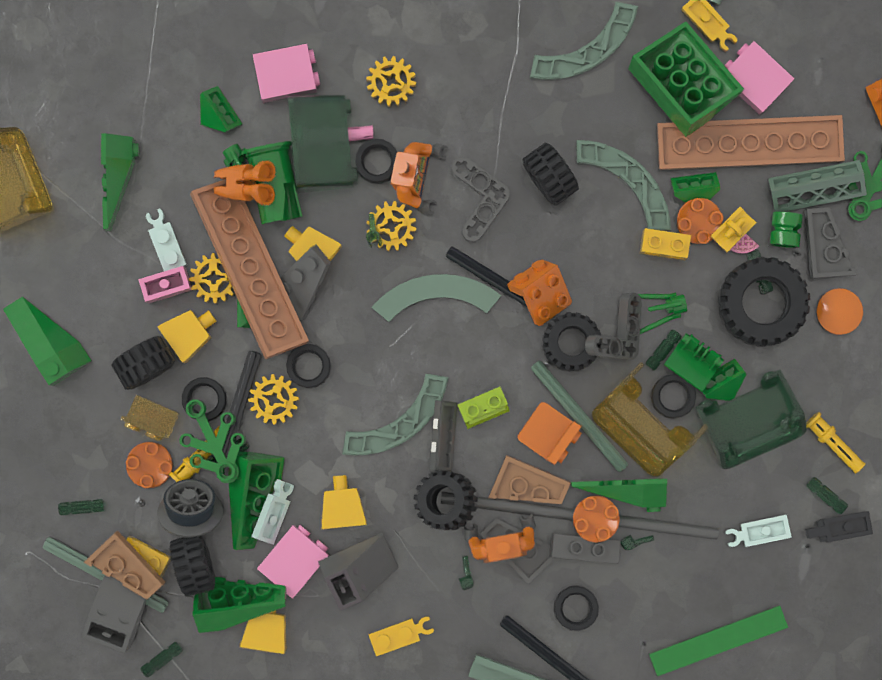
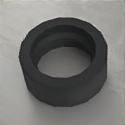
M384 139L366 141L359 147L356 153L355 164L359 174L364 180L374 184H382L389 181L392 177L397 150L390 142ZM374 148L386 150L391 158L389 169L380 175L368 172L364 166L366 153Z
M305 344L294 348L286 362L287 373L290 379L298 386L305 388L317 387L324 383L331 369L327 353L319 346L313 344ZM307 352L315 353L322 361L321 373L316 378L309 380L301 378L295 371L296 359L301 354Z
M671 374L664 376L656 382L652 388L651 400L659 414L674 419L683 417L692 410L696 402V391L693 385L679 375ZM668 383H679L687 392V402L680 409L670 410L661 403V390Z
M207 377L190 381L182 393V406L185 412L187 403L191 401L192 392L200 386H209L216 391L218 402L216 407L212 411L205 413L208 421L218 418L227 404V396L223 386Z
M571 586L565 588L558 594L555 600L554 612L556 618L562 626L569 630L580 631L587 629L595 622L598 616L599 606L597 599L591 591L584 587ZM574 594L585 597L590 605V613L587 618L580 622L568 620L562 610L565 599Z

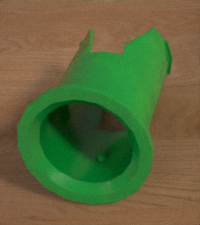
M293 141L267 144L240 152L241 156H245L248 159V163L254 167L261 161H271L275 166L276 172L273 180L269 182L256 181V184L272 186L275 193L274 200L270 205H261L257 202L262 225L303 216L289 155V149L293 145Z

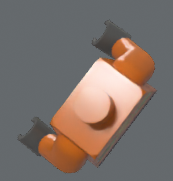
M412 142L404 149V152H397L391 185L396 190L397 198L400 202L414 208L419 207L422 214L435 213L430 210L429 205H437L436 201H421L430 158L429 155L445 159L446 156H441V149H448L445 145L434 144L432 146L431 144Z
M531 513L528 519H524L523 515L520 516L523 532L482 540L478 538L476 524H473L474 529H467L464 526L465 540L468 541L474 558L477 560L483 559V563L527 555V551L532 550L535 545L534 529L536 524L533 514Z

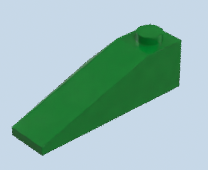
M101 133V164L106 169V173L102 177L103 191L107 192V197H103L102 200L103 229L105 231L112 230L135 165V157H139V143H136V140L130 136Z
M20 297L3 309L48 385L55 386L92 361L76 338L71 336L24 297Z
M239 452L236 464L239 467V476L234 482L229 483L233 549H254L258 539L251 536L268 493L273 494L276 480H282L284 457L255 452ZM229 467L228 476L231 475V473H232V470H231L230 467Z
M667 479L571 482V487L647 508V512H661V507H666Z
M215 577V588L213 590L194 595L192 615L198 632L221 631L286 607V586L268 583L253 585L246 584L245 580L230 582L226 581V578Z

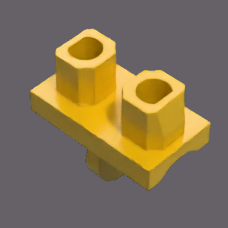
M739 207L710 237L727 253L757 222Z

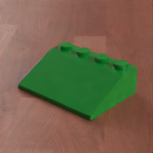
M686 21L633 55L628 68L685 137L705 125L744 91L740 83Z

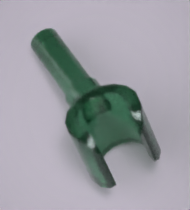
M369 214L370 231L366 235L367 242L372 248L371 242L377 239L379 246H381L382 239L379 232L376 231L374 214Z
M629 535L621 540V545L624 550H631L640 544L654 541V537L651 535L634 541L632 536Z
M463 556L465 577L459 578L462 589L467 590L473 587L474 581L469 569L468 556Z

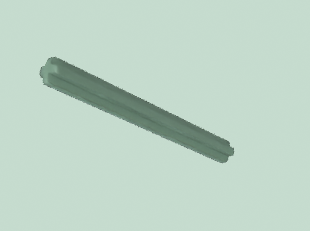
M537 361L531 367V370L575 422L581 426V429L618 472L623 471L628 466L625 459L541 361Z
M48 537L44 542V550L101 581L103 580L105 575L102 573V570L84 563L88 559L85 555L51 537ZM155 593L146 601V605L161 613L166 610L169 603L168 600Z

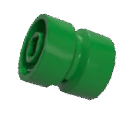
M773 212L771 225L775 227V230L770 233L769 245L783 248H799L801 234L798 233V230L802 228L803 215L792 212Z

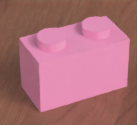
M184 266L138 279L144 300L148 304L192 291L187 269Z

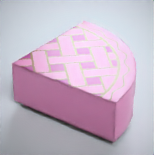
M745 234L729 251L745 254L754 251L759 245Z

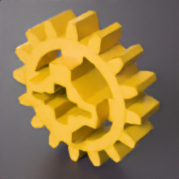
M395 56L392 57L391 61L383 57L382 64L375 61L377 68H369L372 76L366 77L368 82H372V84L367 86L368 90H374L371 97L376 98L378 96V104L380 105L383 101H387L388 107L391 106L392 102L400 106L399 100L401 99L407 102L406 95L414 94L410 87L416 86V82L411 81V79L416 77L415 73H409L412 68L411 65L404 66L403 58L396 62ZM387 67H393L392 70L383 71ZM402 71L406 75L407 84L400 79ZM392 77H395V82L397 84H391L390 86H388L386 79L391 80ZM376 79L382 82L381 92L376 86ZM393 92H400V94L396 96H390V94Z
M385 201L384 208L382 209L378 205L375 206L377 213L370 212L369 215L373 220L366 223L372 226L371 229L367 230L368 234H374L371 242L373 243L378 240V248L380 249L383 245H386L387 251H390L391 246H394L396 251H399L400 244L407 247L406 240L414 239L410 232H416V228L411 226V224L416 222V219L409 218L412 211L405 212V204H402L399 208L396 201H393L392 206H389ZM392 211L400 213L404 218L398 219L393 216ZM384 214L383 222L376 225L378 218ZM389 221L398 224L393 232H390L388 228L385 229ZM407 227L406 233L399 239L398 234L401 229ZM378 234H386L390 237L391 241L382 239Z
M215 253L211 254V259L203 255L202 263L195 261V264L198 266L197 269H190L195 274L194 277L189 278V281L195 282L191 289L193 291L199 290L196 295L198 298L205 295L204 301L207 303L210 301V298H213L215 304L218 303V298L226 302L225 295L234 296V293L231 291L232 285L227 274L219 270V264L222 265L220 259H216ZM209 265V269L205 274H200L203 268ZM213 273L222 277L220 280H216V284L207 280L209 277H213ZM224 283H229L227 288L220 292V288ZM200 284H207L210 287L211 293L204 291Z
M271 374V380L263 376V383L255 382L257 389H250V392L254 394V398L248 399L249 402L254 403L250 410L258 411L257 419L264 416V423L266 424L269 419H272L273 425L277 424V419L285 423L286 415L293 417V414L290 412L291 409H298L294 405V401H298L299 397L293 395L297 388H290L292 384L290 380L284 383V376L282 375L279 380H276L274 374ZM270 384H275L272 390L267 392L262 391L264 387ZM283 387L289 394V401L284 399L282 395ZM277 393V398L284 402V404L274 403L271 406V401L265 398L264 395L274 396ZM259 399H262L266 405L265 412L259 405ZM280 407L286 408L284 412L273 415L276 409Z

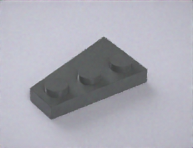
M317 244L312 246L280 277L301 321L307 318L308 309L311 303L314 302L315 293L319 285L322 284L331 263Z

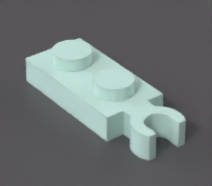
M160 208L157 209L159 213L157 220H152L151 215L147 213V221L154 226L148 232L163 270L167 271L180 266H187L171 223H163L165 218L163 211Z
M279 479L276 480L274 484L275 492L273 495L268 493L251 537L274 545L291 502L286 500V498L292 493L294 485Z
M787 515L740 524L741 531L735 529L725 531V534L733 533L736 537L734 542L727 543L730 547L737 546L740 541H744L745 547L792 538Z

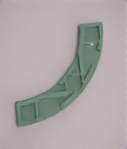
M616 2L613 13L602 32L594 40L577 51L556 56L534 55L530 78L538 80L566 79L585 73L600 65L625 40L635 20L638 6Z
M576 140L577 164L603 168L618 176L633 190L639 199L645 213L647 229L671 231L668 207L659 186L651 174L638 161L625 152L606 144Z
M436 274L418 277L396 286L383 295L371 308L390 322L402 310L417 302L434 298H453L470 303L487 314L501 295L483 283L458 275Z
M425 374L421 391L406 413L391 424L376 430L366 432L346 431L342 454L369 455L380 453L399 446L412 438L434 415L435 400L442 401L449 377Z

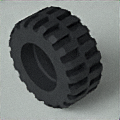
M757 257L742 263L729 273L721 286V294L718 298V304H720L719 313L724 319V325L727 330L730 329L733 333L732 335L737 339L743 340L744 343L760 347L782 343L798 333L800 327L806 322L805 318L810 310L808 301L811 299L810 293H807L806 289L808 285L805 280L801 279V273L797 269L794 270L790 267L791 264L786 261H779L778 258ZM760 280H767L777 284L783 291L786 299L783 314L776 321L768 324H761L751 320L745 313L742 303L744 292L748 286Z

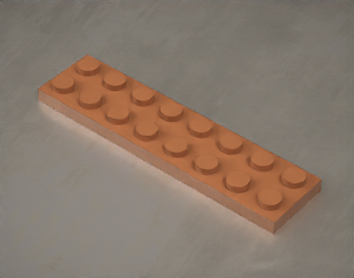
M842 115L708 121L687 137L684 136L673 122L657 123L659 170L836 163L845 161Z
M226 179L191 191L192 200L265 360L307 344L309 342L246 202L214 194V187L226 186Z

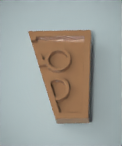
M506 455L489 498L562 504L571 482Z
M116 531L84 562L89 566L93 565L102 570L104 575L112 576L123 583V586L145 599L150 598L166 583L119 531Z

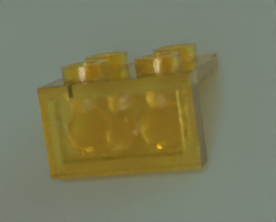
M136 395L127 416L122 415L120 420L125 422V427L138 432L143 429L147 431L146 436L161 441L162 438L169 439L180 413Z

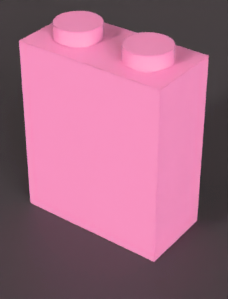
M753 41L750 46L745 43L737 52L739 57L734 62L729 60L724 66L744 88V91L739 96L761 115L789 86L794 78Z
M307 44L253 54L263 103L317 92L316 86L320 85L318 72H313L312 63H316L313 49L309 50Z
M293 525L257 568L274 584L286 586V594L292 599L320 567L318 561L330 555L326 552L329 548L320 540L314 542L308 536L311 533L302 525H299L298 528Z

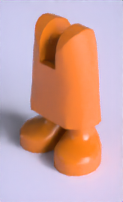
M261 161L255 167L251 164H243L214 171V178L226 179V186L214 187V194L241 201H251L254 198L261 205H270L275 197L273 187L268 184H256V181L269 182L273 180L276 172L275 166L271 161Z

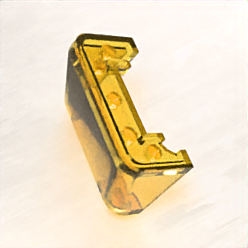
M17 127L0 128V232H3L52 210L51 199L26 137Z

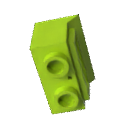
M497 387L457 405L467 429L510 411L501 387Z

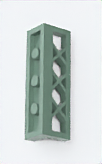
M860 160L768 178L774 212H785L867 195L864 172ZM860 182V189H847L850 183ZM829 187H835L837 189L836 192L831 195L823 193ZM810 191L814 193L811 199L805 200L801 198L804 192ZM784 196L792 198L788 203L778 205L777 198Z
M479 654L475 655L468 674L469 677L477 680H547Z

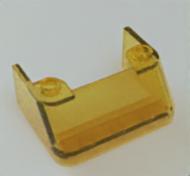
M640 362L593 410L592 417L596 424L648 474L660 476L695 444L708 429V426L705 424L693 435L685 427L675 426L669 430L637 399L642 393V387L634 376L644 366Z

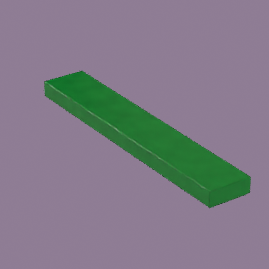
M778 605L649 653V657L656 675L660 676L788 628L781 606Z

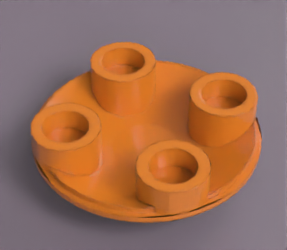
M695 198L687 201L680 208L677 215V227L680 234L691 235L690 242L694 244H706L713 239L710 236L723 222V214L717 205L705 198Z
M838 288L828 291L821 297L816 307V313L819 323L825 330L835 335H843L852 332L858 327L863 317V307L860 299L853 292Z
M144 442L135 446L130 451L126 460L128 476L135 484L143 488H155L162 485L170 477L169 473L172 472L173 462L170 453L165 447L155 442Z
M590 496L583 499L576 506L573 513L575 530L583 539L590 542L608 540L615 534L619 526L618 508L612 501L602 496Z

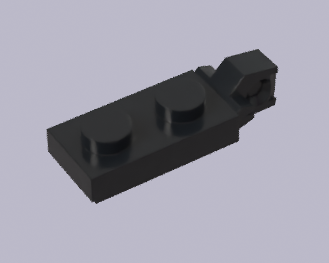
M869 511L817 521V527L805 529L807 538L820 537V542H833L873 534Z

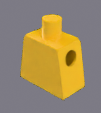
M292 226L284 235L286 239L294 244L288 252L296 261L316 244L330 261L342 248L340 243L311 227H307L302 234Z
M190 310L157 327L182 363L186 364L212 338L206 329L217 321L209 310L200 317H197Z
M347 475L333 476L334 490L324 491L322 529L367 525L358 488L348 489Z
M275 610L248 620L240 647L285 654L286 615L276 613Z

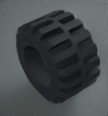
M545 142L522 159L530 178L551 204L557 206L579 190L574 174L552 145Z
M568 312L557 316L550 322L543 336V349L547 359L561 370L579 371L588 367L597 358L596 356L589 355L585 348L580 354L570 356L563 353L559 347L558 340L560 334L569 328L580 330L584 334L585 339L590 335H601L597 324L590 320V317L581 315L578 312ZM596 344V347L601 348V344Z
M155 336L122 353L113 361L111 366L125 390L137 388L164 373L173 366L176 360L163 337Z
M437 471V473L432 472L428 474L429 478L424 477L421 480L423 485H417L416 490L419 491L418 495L414 494V500H417L414 508L420 511L417 514L418 517L424 519L423 523L435 529L456 530L459 529V526L464 527L467 524L466 520H471L474 517L471 515V512H476L477 510L474 502H478V497L473 495L476 489L470 486L471 481L465 479V476L449 471ZM449 487L455 495V504L450 512L442 514L437 507V496L442 489Z
M182 537L172 540L169 547L170 556L182 593L189 597L213 590L215 588V575L203 537Z

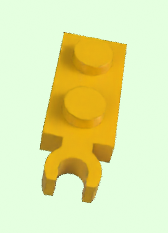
M690 0L681 8L711 43L716 39L719 41L722 51L727 52L729 49L725 45V40H731L734 44L737 43L736 36L726 32L730 26L706 0Z
M425 616L421 618L417 624H414L413 618L368 634L376 657L420 641L418 635L420 633L425 635L433 633V628L429 630L423 628V623L430 620V617Z

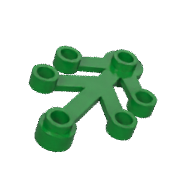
M859 151L854 154L853 161H857V155L864 157V162L861 163L864 172L867 195L851 198L852 202L848 206V213L852 219L863 221L870 216L871 211L882 208V199L870 201L874 193L882 191V158L871 176L867 163L868 156L865 152ZM856 182L850 183L847 186L849 190L858 189ZM856 206L863 208L862 214L856 212Z
M197 399L189 401L186 405V412L190 417L196 418L207 442L194 438L192 434L185 433L179 439L180 444L183 447H193L214 454L218 462L208 461L201 454H194L190 458V465L193 468H204L216 472L217 478L223 483L234 482L239 476V467L236 464L240 447L246 443V437L242 433H234L231 436L230 441L232 445L227 458L223 452V447L230 426L236 421L235 415L231 412H224L221 415V424L216 437L205 415V403ZM197 404L201 407L199 413L194 412V407ZM226 415H230L232 418L228 424L224 420ZM238 435L242 438L240 444L235 443V437ZM186 436H189L191 439V442L188 445L184 443V438ZM196 457L201 459V463L198 466L194 463ZM227 467H230L232 470L229 476L224 472Z

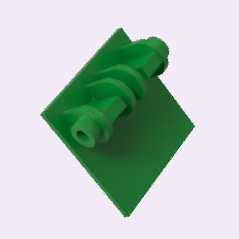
M686 333L664 365L702 392L724 359L721 358V354H717L713 350L708 351L710 346L704 348V342L700 345V341L693 334L689 335Z

